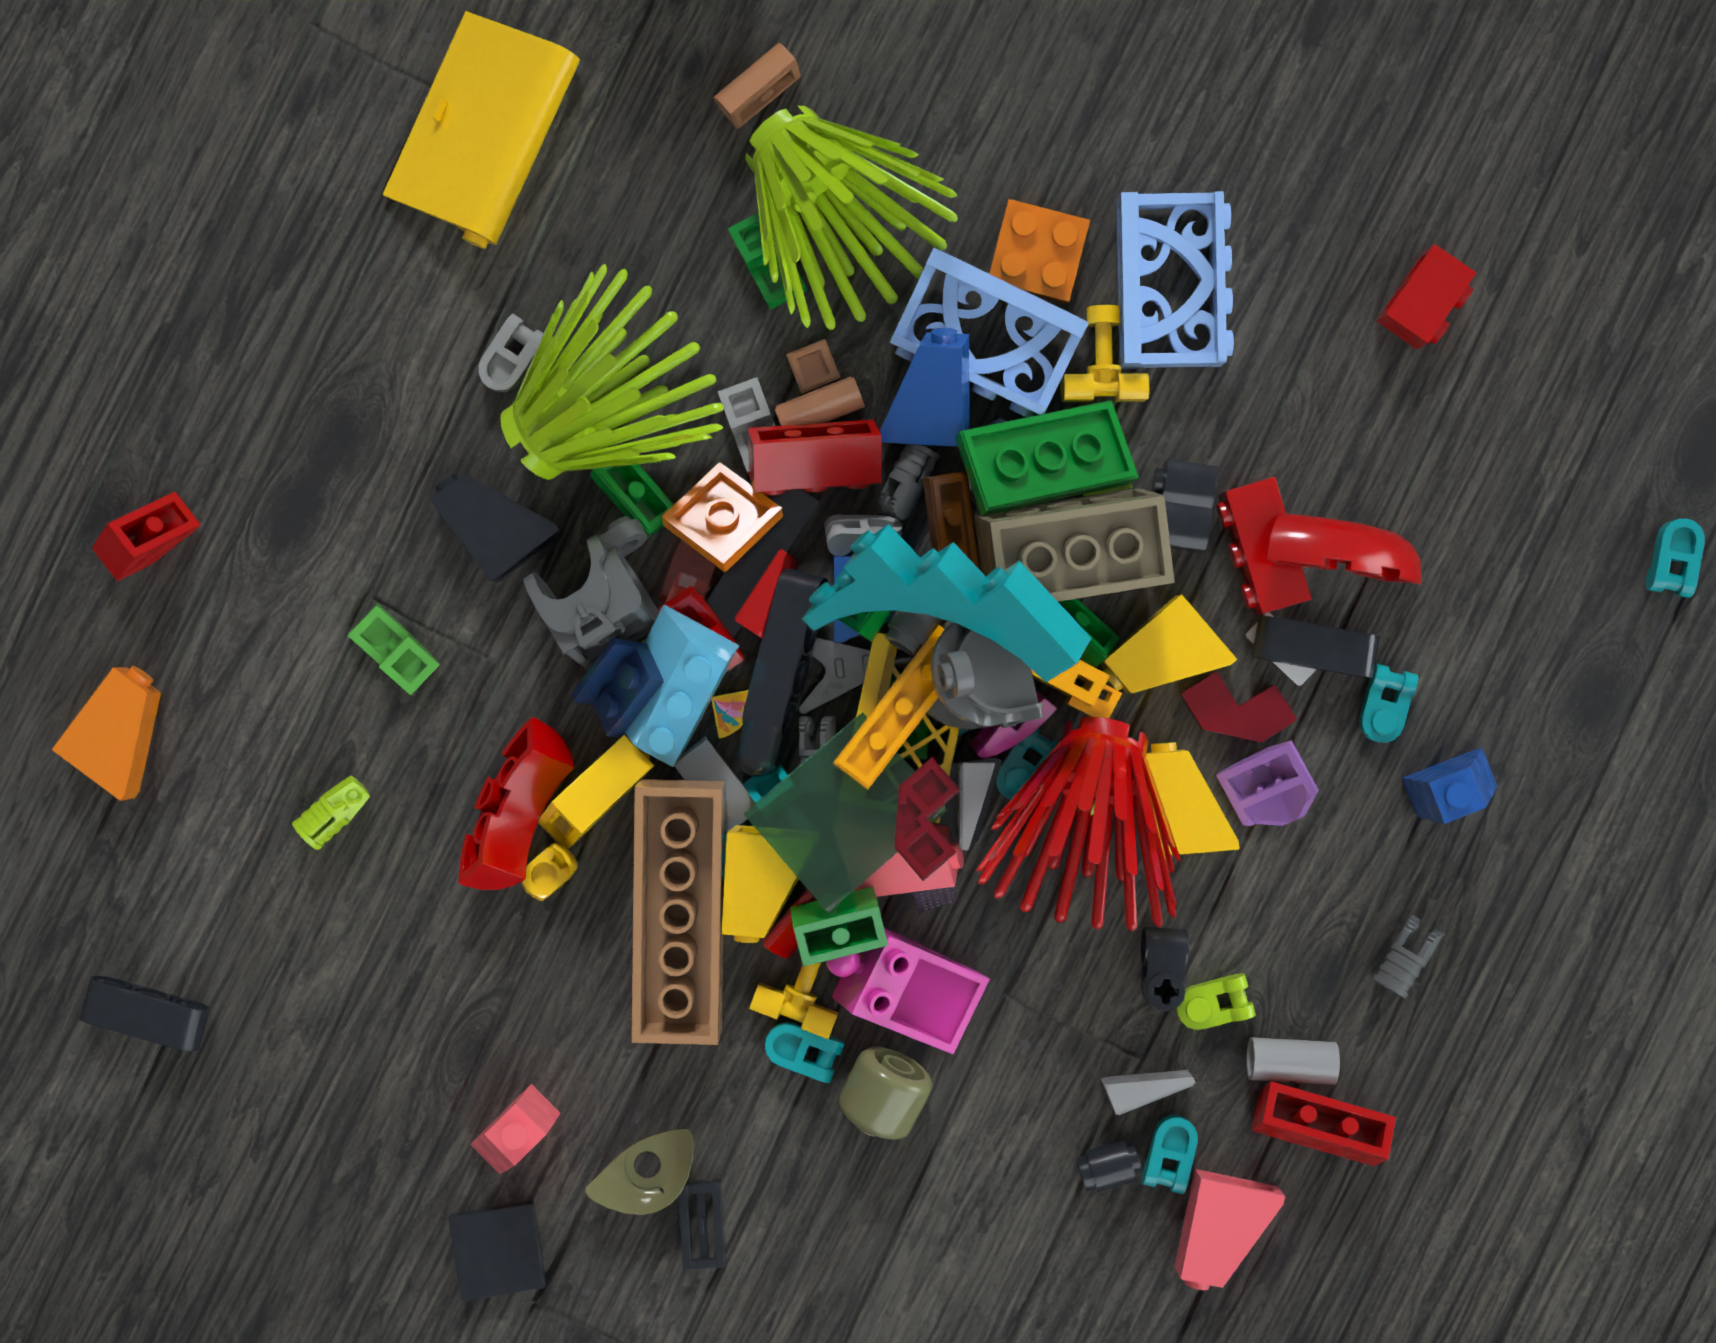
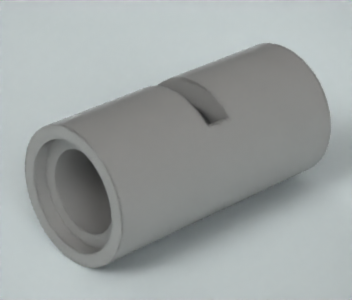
M1250 1037L1246 1058L1248 1079L1336 1085L1340 1071L1338 1044L1326 1041Z

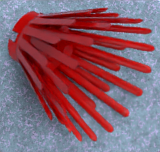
M1081 717L1080 727L1076 730H1072V720L1068 721L1063 730L1062 740L996 816L998 819L992 825L991 830L1000 828L1012 812L1018 810L976 871L985 869L979 878L978 884H984L989 880L1040 801L1014 848L1013 857L994 891L995 899L1003 897L1021 862L1031 853L1058 799L1063 793L1021 901V911L1028 912L1032 908L1047 868L1056 869L1059 867L1078 811L1054 918L1058 923L1064 922L1067 918L1086 837L1082 874L1086 878L1091 877L1096 864L1091 924L1094 929L1102 928L1104 924L1114 806L1115 874L1119 881H1124L1126 927L1130 931H1134L1137 927L1135 876L1138 874L1134 812L1152 920L1156 926H1162L1163 920L1158 890L1164 892L1168 913L1171 917L1176 918L1175 905L1177 906L1169 874V872H1174V864L1169 846L1173 857L1181 862L1149 763L1146 759L1148 739L1143 732L1140 731L1137 742L1128 737L1130 725L1122 721L1102 717ZM1095 800L1094 815H1091L1092 806Z

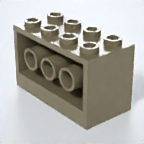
M1135 488L1040 503L986 516H981L980 513L973 514L980 571L987 576L998 567L1005 571L1020 561L1058 602L1175 583L1164 495Z

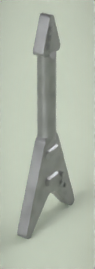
M817 638L812 656L825 666L826 672L824 678L799 707V711L803 714L863 684L870 651ZM905 652L896 653L894 662L896 670L905 669L914 656Z

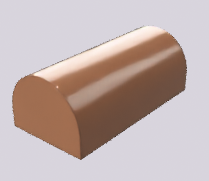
M777 43L716 94L713 99L736 129H740L800 78L801 75L797 61L781 43Z
M850 376L777 405L774 410L780 425L786 426L827 423L862 409L865 406L854 377Z

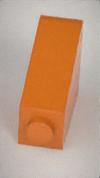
M131 666L130 669L113 667L52 748L55 753L120 801L134 799L140 792L161 692L150 685L153 679L135 666Z

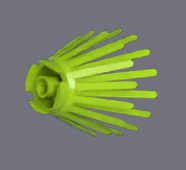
M798 106L804 114L792 116L785 108L766 119L753 133L749 142L756 151L753 159L747 153L745 159L755 174L764 266L769 261L770 275L772 281L776 283L779 276L776 259L777 253L790 314L795 310L792 291H794L802 323L808 328L811 322L795 264L801 259L824 323L828 329L834 330L836 325L835 319L823 290L825 280L798 213L800 212L853 316L857 321L863 322L866 319V313L847 276L850 277L854 274V267L827 220L889 304L897 302V294L851 230L873 255L880 256L883 253V248L869 232L870 230L915 278L920 279L924 268L853 194L895 229L903 231L908 226L929 244L941 251L947 248V243L860 174L878 185L886 186L913 203L921 204L947 221L956 222L958 217L950 209L860 155L946 197L954 198L957 194L952 189L938 183L944 180L943 178L872 147L874 145L909 158L919 156L916 152L899 146L900 143L820 119L812 109L806 106Z
M606 264L599 268L595 277L593 272L590 273L577 299L572 302L555 336L552 337L564 309L563 301L559 302L554 314L552 313L515 401L501 414V428L510 448L521 442L529 454L520 461L539 477L550 480L565 471L662 462V460L674 459L676 456L672 453L640 455L639 453L710 439L712 437L708 433L723 429V426L720 424H709L612 446L719 413L724 409L723 404L712 403L677 415H656L611 430L707 388L716 382L715 375L707 374L668 391L665 385H659L642 394L639 392V389L696 355L700 350V346L696 342L689 343L631 379L633 376L649 365L650 359L647 355L639 356L621 369L677 321L678 315L674 311L666 313L617 356L611 355L627 337V331L623 327L651 297L653 290L650 286H644L573 365L599 329L598 323L603 317V312L626 281L628 276L626 269L618 272L556 360L607 273Z

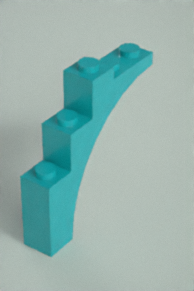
M889 524L875 534L867 530L851 545L850 549L854 554L843 567L844 570L835 579L836 584L830 586L826 582L821 585L808 599L813 605L802 618L815 631L836 619L862 612L896 610L927 614L960 624L993 640L1020 658L1045 682L1076 665L1091 640V637L1020 561L1005 571L998 567L985 576L954 542L940 552L933 548L920 558Z

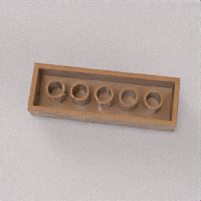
M640 779L635 786L632 1043L718 1045L722 1032V916L725 867L726 781Z

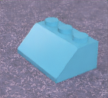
M664 605L644 642L647 643L664 682L625 733L635 747L673 767L689 744L739 645Z

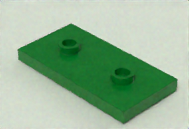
M1112 400L959 431L955 436L981 516L1132 484L1139 478Z

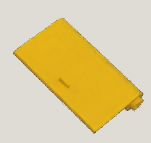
M465 11L382 195L454 224L464 231L462 239L479 248L486 249L488 243L497 245L580 59L574 53L553 42Z

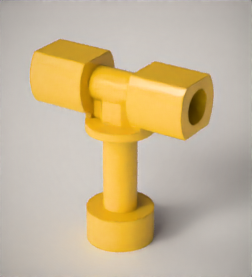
M1095 305L1087 307L1086 321L1089 322V327H1095L1096 365L1088 366L1087 374H1063L1060 381L1061 402H1091L1097 396H1115V402H1144L1148 400V373L1121 374V366L1113 364L1112 327L1120 325V306Z
M821 962L804 967L802 964L795 986L786 984L784 991L760 982L749 1008L774 1019H777L780 1014L803 1023L801 1029L829 1039L839 1013L815 1004L817 996L810 992Z

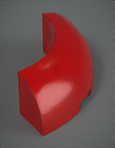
M1287 513L1279 514L1274 523L1267 554V560L1273 563L1323 570H1336L1337 563L1346 564L1345 571L1354 572L1355 575L1379 581L1421 585L1420 558L1413 545L1397 533L1355 522Z
M534 717L522 726L505 747L502 755L507 758L495 779L487 777L474 808L481 812L474 829V834H465L458 876V884L479 890H499L512 887L526 879L529 848L540 816L554 791L575 768L572 754L563 738L552 727Z

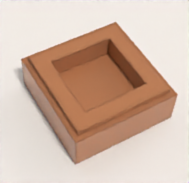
M825 339L786 354L802 395L841 380Z

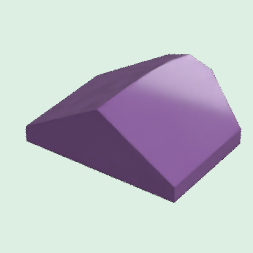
M1292 740L1260 749L1216 775L1239 819L1246 826L1254 824L1283 826L1306 815L1319 791Z

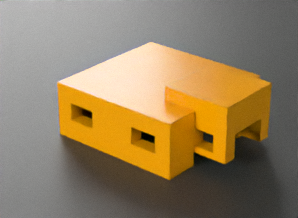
M1081 660L1048 682H1045L1031 669L1035 680L1066 695L1065 704L1089 717L1110 718L1122 695L1121 692L1106 685L1110 675ZM1076 678L1084 681L1082 688L1074 684ZM1102 690L1107 692L1104 700L1098 698Z

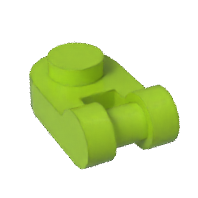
M1244 973L1218 978L1185 988L1184 1000L1179 1007L1175 1008L1179 1020L1188 1028L1194 1030L1207 1029L1229 1022L1243 1021L1256 1016L1253 1002H1248L1245 989L1248 987V983ZM1228 993L1231 1006L1220 1008L1216 995Z

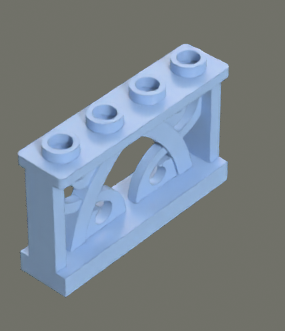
M1216 191L1214 193L1166 194L1121 192L1116 201L1118 306H1120V325H1118L1119 365L1121 369L1221 367L1227 362V356H1232L1234 338L1232 330H1226V314H1231L1233 294L1232 289L1226 288L1225 272L1230 271L1232 266L1231 246H1225L1224 229L1230 228L1231 206L1229 203H1224L1223 191ZM1139 210H1173L1166 226L1139 217ZM1189 210L1200 212L1208 223L1206 234L1196 236L1192 232V225L1195 221H1192L1185 226L1180 235L1174 231L1178 218ZM1157 241L1162 243L1157 259L1147 261L1142 257V247L1150 246L1155 251ZM1209 246V262L1199 251ZM1170 249L1182 257L1200 280L1191 297L1173 314L1169 303L1163 295L1152 288L1140 286V277L1147 276L1158 270L1167 259ZM1209 295L1210 313L1199 310ZM1148 301L1155 302L1159 306L1164 319L1158 322L1157 311H1155L1152 317L1145 316L1142 312L1143 304ZM1198 324H1203L1208 328L1210 335L1207 346L1199 351H1192L1186 348L1181 343L1176 329L1183 325L1186 335L1197 340L1198 338L1194 334V327ZM1168 335L1170 344L1176 352L1141 354V345Z
M933 248L890 340V343L898 346L895 354L912 362L921 343L914 333V323L919 316L928 312L941 313L945 323L934 322L928 325L926 329L953 328L957 330V334H963L959 317L970 319L985 315L1001 299L1008 303L1005 313V325L1008 334L1019 347L1008 353L984 359H976L969 349V381L974 383L971 390L993 401L998 394L1012 401L1009 409L1025 417H1032L1035 413L1039 415L1044 414L1089 322L941 250ZM937 269L945 272L943 305L932 303L921 305ZM976 291L980 294L982 302L979 308L973 310L958 309V301L963 304H969L966 301L968 292ZM1021 316H1027L1033 321V326L1030 330H1023L1026 334L1033 337L1028 342L1020 336L1015 328V322ZM1063 329L1071 334L1053 369L1048 359L1039 351ZM1033 357L1042 366L1045 381L1040 389L1028 393L1016 386L1015 377L1020 373H1026L1032 380V370L1024 361ZM1004 370V385L982 374Z

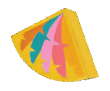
M748 690L714 696L711 699L719 738L729 736L743 726L742 715Z

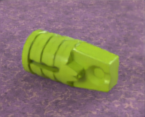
M349 776L324 793L317 802H314L308 810H305L299 818L293 821L292 825L305 842L314 849L320 850L326 842L333 838L334 834H337L344 825H347L370 798L369 792L356 778Z

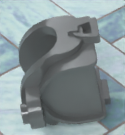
M628 516L621 517L612 522L607 527L606 533L602 535L595 533L587 538L591 557L589 576L583 587L567 598L557 599L543 579L535 572L523 579L534 606L548 626L563 654H567L585 668L586 672H588L611 639L616 638L637 642L649 634L658 616L657 607L625 559V556L642 546L648 538L639 520L630 519Z
M949 621L940 625L945 630L938 638L931 657L932 682L938 695L937 700L927 712L932 718L948 727L963 730L1000 724L1002 728L1016 726L1017 723L1043 718L1041 710L1043 703H1038L1032 671L1029 666L993 640L960 624Z

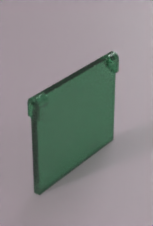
M863 712L743 813L820 903L821 909L826 910L828 913L833 911L841 904L844 898L898 853L894 845L899 785L914 773L912 768L896 752L867 790L833 764L867 719ZM945 805L928 818L931 823L937 821L948 811Z

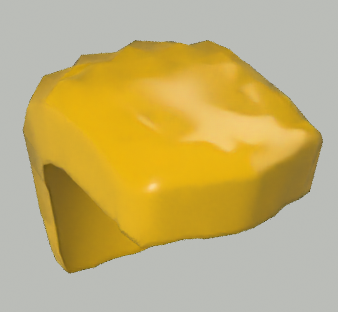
M554 842L526 866V879L521 882L527 894L539 901H544L573 876L578 868V862L566 846Z

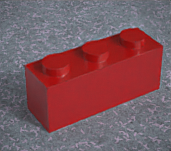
M874 419L748 428L749 477L754 492H761L766 495H779L786 490L792 489L821 492L833 486L862 489L868 487L869 484L881 483V433Z
M1268 478L1219 494L1221 502L1216 504V510L1222 527H1229L1233 543L1228 544V550L1233 566L1235 568L1240 567L1245 584L1240 585V590L1246 608H1253L1254 614L1260 615L1311 600L1302 567L1276 564L1267 560L1270 536L1274 523L1279 514L1286 513L1276 478Z
M1271 1081L1259 1090L1251 1131L1376 1166L1389 1159L1396 1117Z

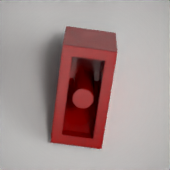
M173 492L107 523L94 543L92 550L118 582L152 565L195 532L201 524L178 494Z

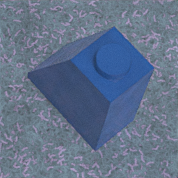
M936 328L931 333L927 332L880 429L881 443L958 447L955 436L959 431L970 429L969 334H957V330L953 328Z
M1477 748L1402 778L1416 816L1443 824L1486 808L1497 789L1496 781L1483 748Z

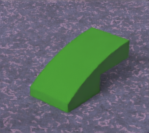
M378 603L348 633V637L379 663V668L410 695L440 665Z

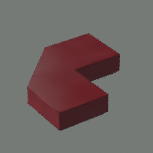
M1214 671L1179 693L1199 727L1206 731L1262 743L1297 721V718L1275 684L1270 685L1238 706L1217 671Z
M933 757L901 783L898 791L894 848L922 881L927 879L956 853L928 820V818L961 791Z

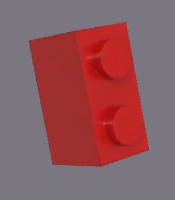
M1434 244L1422 253L1376 322L1417 350L1429 342L1436 344L1449 327L1450 323L1445 320L1453 307L1460 309L1473 292L1474 288L1469 286V283L1476 275V272Z

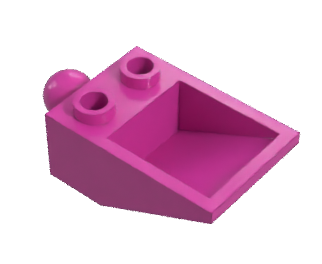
M884 928L888 946L826 961L829 971L841 977L832 998L851 1014L951 1054H954L990 980L987 976L887 928Z

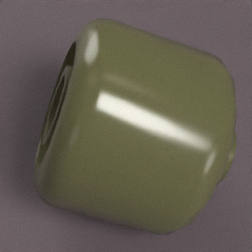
M881 1046L867 1047L858 1056L839 1094L840 1108L847 1119L863 1133L884 1139H901L906 1137L913 1129L932 1091V1081L926 1070L905 1054Z

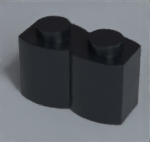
M1167 459L1163 463L1162 469H1155L1152 492L1164 495L1171 549L1197 553L1206 551L1217 486L1218 466Z

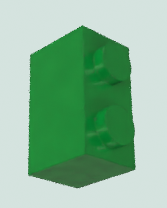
M874 887L790 907L793 928L803 967L888 946Z

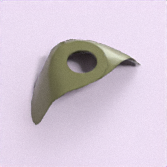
M688 1129L663 1132L633 1144L617 1156L586 1187L585 1193L594 1202L625 1214L646 1215L667 1207L681 1194L689 1177L694 1146L691 1132ZM645 1151L655 1153L661 1162L658 1174L651 1178L640 1176L634 1168L636 1157Z

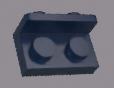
M613 638L571 695L576 703L594 705L608 737L621 738L664 680L647 643Z

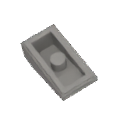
M960 761V764H958L957 786L961 791L957 793V843L961 850H969L995 766L993 762Z
M1188 1070L1100 1078L1110 1105L1115 1114L1118 1115L1192 1087L1195 1084V1080Z

